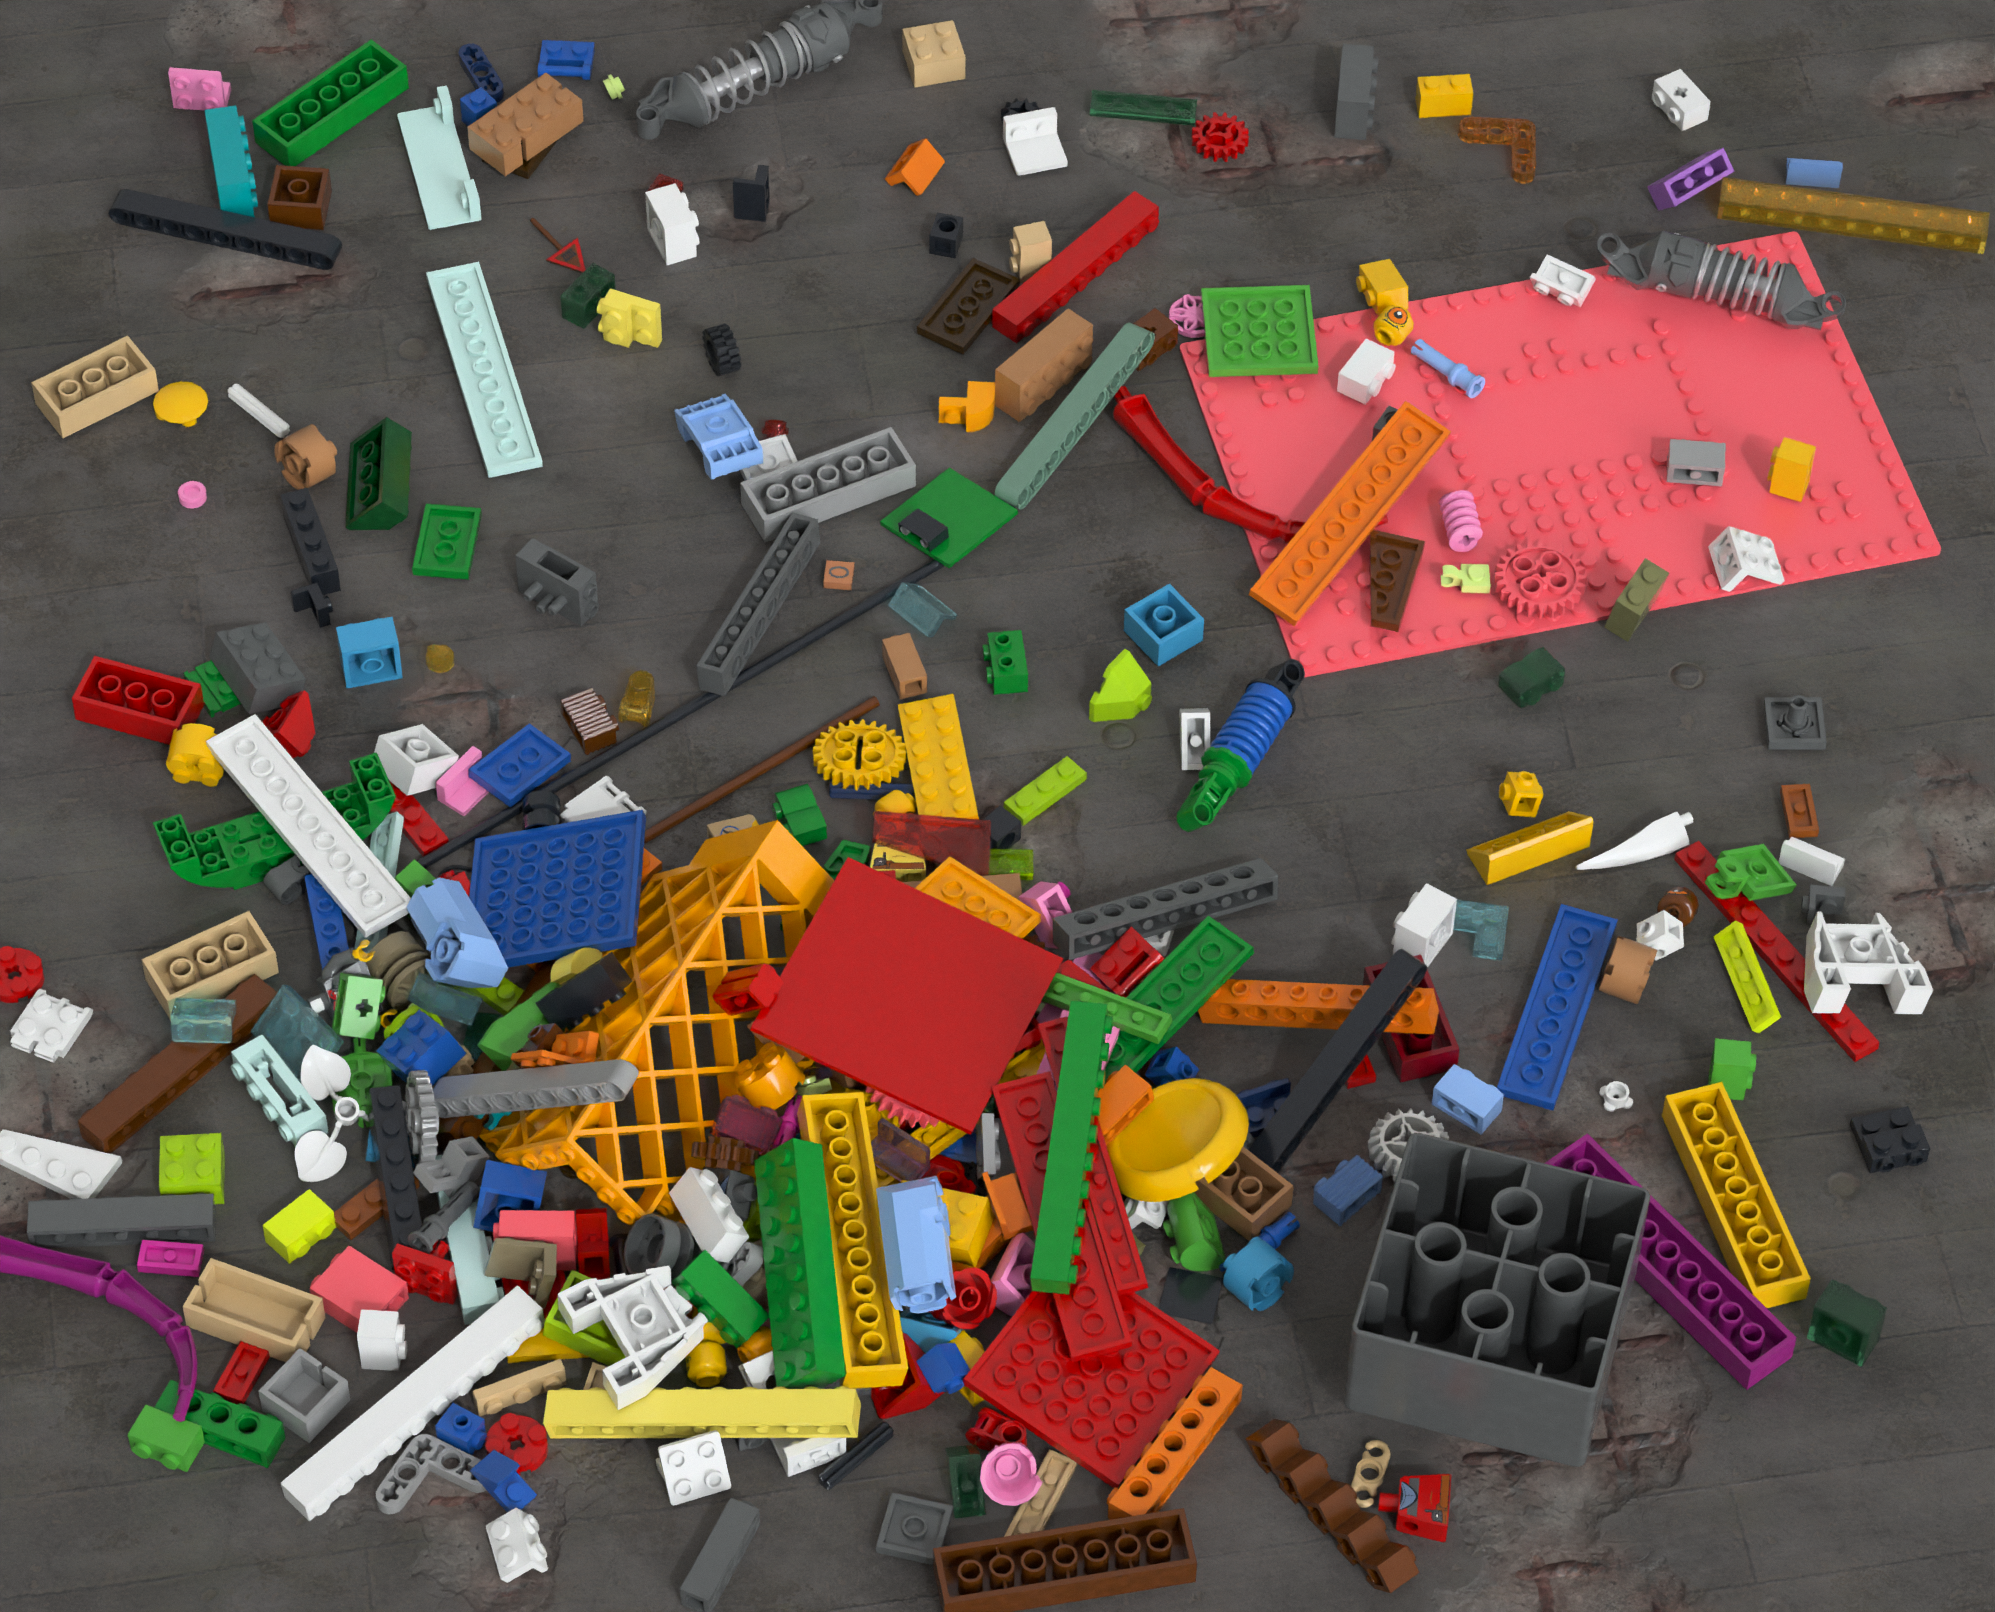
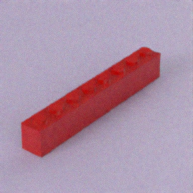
M1136 191L1132 192L992 309V328L1016 344L1024 337H1028L1039 324L1047 321L1052 313L1058 308L1065 306L1077 292L1083 291L1089 282L1095 277L1101 276L1108 266L1113 262L1119 261L1126 251L1131 247L1137 246L1140 240L1149 232H1153L1159 224V206Z

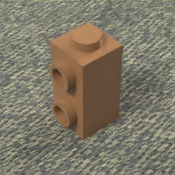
M910 633L882 639V658L899 699L927 693V674Z

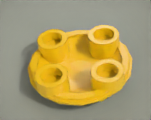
M180 381L170 383L161 388L155 395L153 406L156 418L169 423L182 424L185 427L193 426L197 423V418L207 409L208 398L206 392L192 382Z

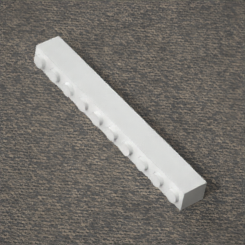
M517 1285L281 1482L284 1497L308 1521L312 1520L316 1515L319 1516L325 1513L330 1504L340 1495L350 1492L359 1479L364 1475L371 1474L388 1455L395 1454L401 1448L402 1443L408 1438L419 1434L426 1426V1423L433 1417L443 1414L448 1409L450 1403L457 1397L467 1394L476 1381L482 1376L492 1373L497 1364L506 1356L513 1355L525 1340L536 1336L542 1330L545 1323L542 1307Z

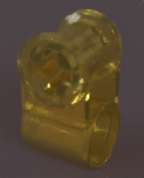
M639 670L630 675L624 697L620 703L619 722L633 721L642 723L646 727L649 726L655 701V685L651 673Z

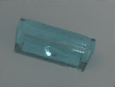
M902 582L888 604L891 609L925 636L932 638L944 619L955 620L958 616L919 584Z

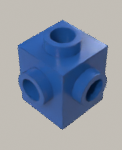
M1176 1046L1157 1051L1145 1075L1158 1087L1175 1080L1195 1078L1199 1068Z

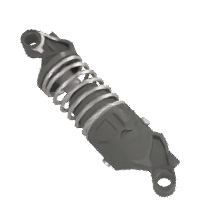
M1663 230L1642 245L1632 249L1627 248L1616 234L1610 232L1602 234L1597 241L1598 255L1609 266L1607 275L1623 279L1636 290L1648 287L1660 292H1667L1690 299H1695L1700 295L1704 296L1705 302H1708L1710 298L1717 300L1718 306L1726 299L1730 300L1729 306L1731 309L1735 308L1737 301L1745 293L1742 305L1743 312L1748 311L1752 297L1757 296L1756 316L1761 314L1765 300L1768 299L1770 300L1768 318H1773L1772 320L1780 322L1786 329L1809 327L1821 331L1823 322L1838 319L1845 312L1846 300L1842 293L1830 291L1817 297L1812 296L1794 264H1786L1785 262L1781 265L1778 260L1773 264L1767 277L1769 263L1767 257L1760 261L1754 274L1756 264L1754 254L1749 255L1747 260H1743V253L1741 251L1736 252L1735 255L1730 254L1728 247L1723 249V251H1719L1716 244L1710 245L1709 242L1706 244L1705 241ZM1605 242H1614L1617 245L1616 250L1611 253L1603 251L1602 245ZM1834 299L1839 301L1841 307L1837 311H1830L1826 307V302Z

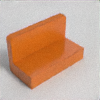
M925 138L909 144L884 179L890 186L905 182L915 195L919 196L941 169L945 160Z
M988 1172L982 1173L985 1188L1004 1239L1013 1238L1019 1233L1033 1231L1028 1211L1014 1174L1011 1173L990 1180Z

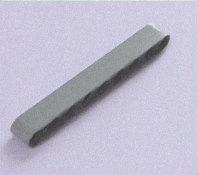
M617 1059L442 1077L433 1088L434 1105L437 1106L440 1118L618 1102L625 1099L636 1081L639 1071L632 1063Z

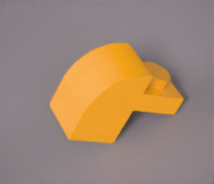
M968 381L967 398L939 397V423L966 424V432H975L988 426L994 417L995 382Z

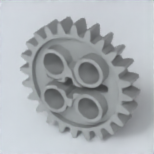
M425 1070L410 1071L406 1084L404 1115L407 1134H409L410 1154L413 1158V1163H415V1168L417 1164L436 1160L435 1156H437L438 1142L436 1134H438L439 1115L437 1106L434 1105L432 1084H430V1076H428V1072Z

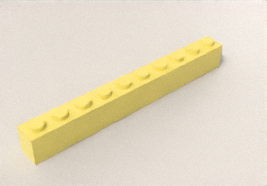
M812 1386L805 1387L804 1389H788L786 1387H775L773 1389H757L754 1387H744L742 1389H726L723 1387L695 1389L684 1387L680 1390H666L655 1387L645 1397L617 1410L607 1391L602 1388L595 1387L589 1390L560 1388L559 1390H548L543 1424L550 1439L690 1438L713 1430L719 1432L720 1438H857L861 1403L856 1389L839 1386L835 1389H819Z

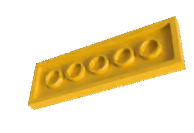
M954 694L898 704L922 834L980 823Z

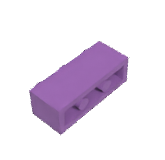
M1720 148L1700 155L1647 186L1659 211L1677 206L1735 171L1724 148Z

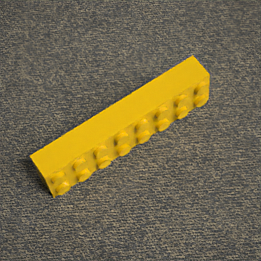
M1719 1082L1665 1096L1662 1118L1731 1274L1766 1308L1806 1299L1811 1278L1723 1083Z

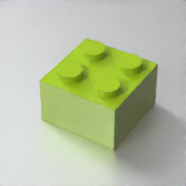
M222 1134L160 1136V1195H192L200 1192L214 1194L215 1204H224L225 1151Z

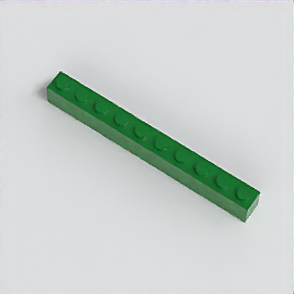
M1080 1001L1070 1002L1030 1276L1032 1291L1069 1295L1070 1285L1076 1284L1078 1265L1073 1264L1075 1255L1080 1256L1082 1237L1077 1236L1079 1227H1084L1086 1209H1082V1201L1089 1197L1090 1181H1086V1172L1093 1169L1094 1153H1089L1090 1144H1096L1098 1126L1093 1125L1094 1116H1100L1102 1100L1097 1095L1098 1088L1103 1089L1105 1084V1070H1101L1102 1061H1108L1109 1043H1105L1106 1034L1112 1033L1113 1016H1108L1107 1004Z

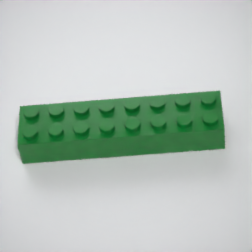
M792 1138L754 1160L775 1367L774 1374L776 1377V1387L804 1389L805 1387L812 1386L822 1389L846 1376L823 1151L821 1144Z

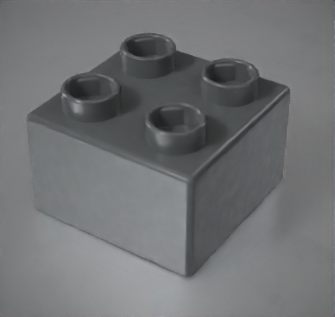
M1412 1133L1405 1147L1352 1324L1344 1394L1345 1406L1353 1411L1573 1467L1583 1466L1587 1460L1637 1272L1650 1201L1649 1191L1642 1187L1431 1135Z

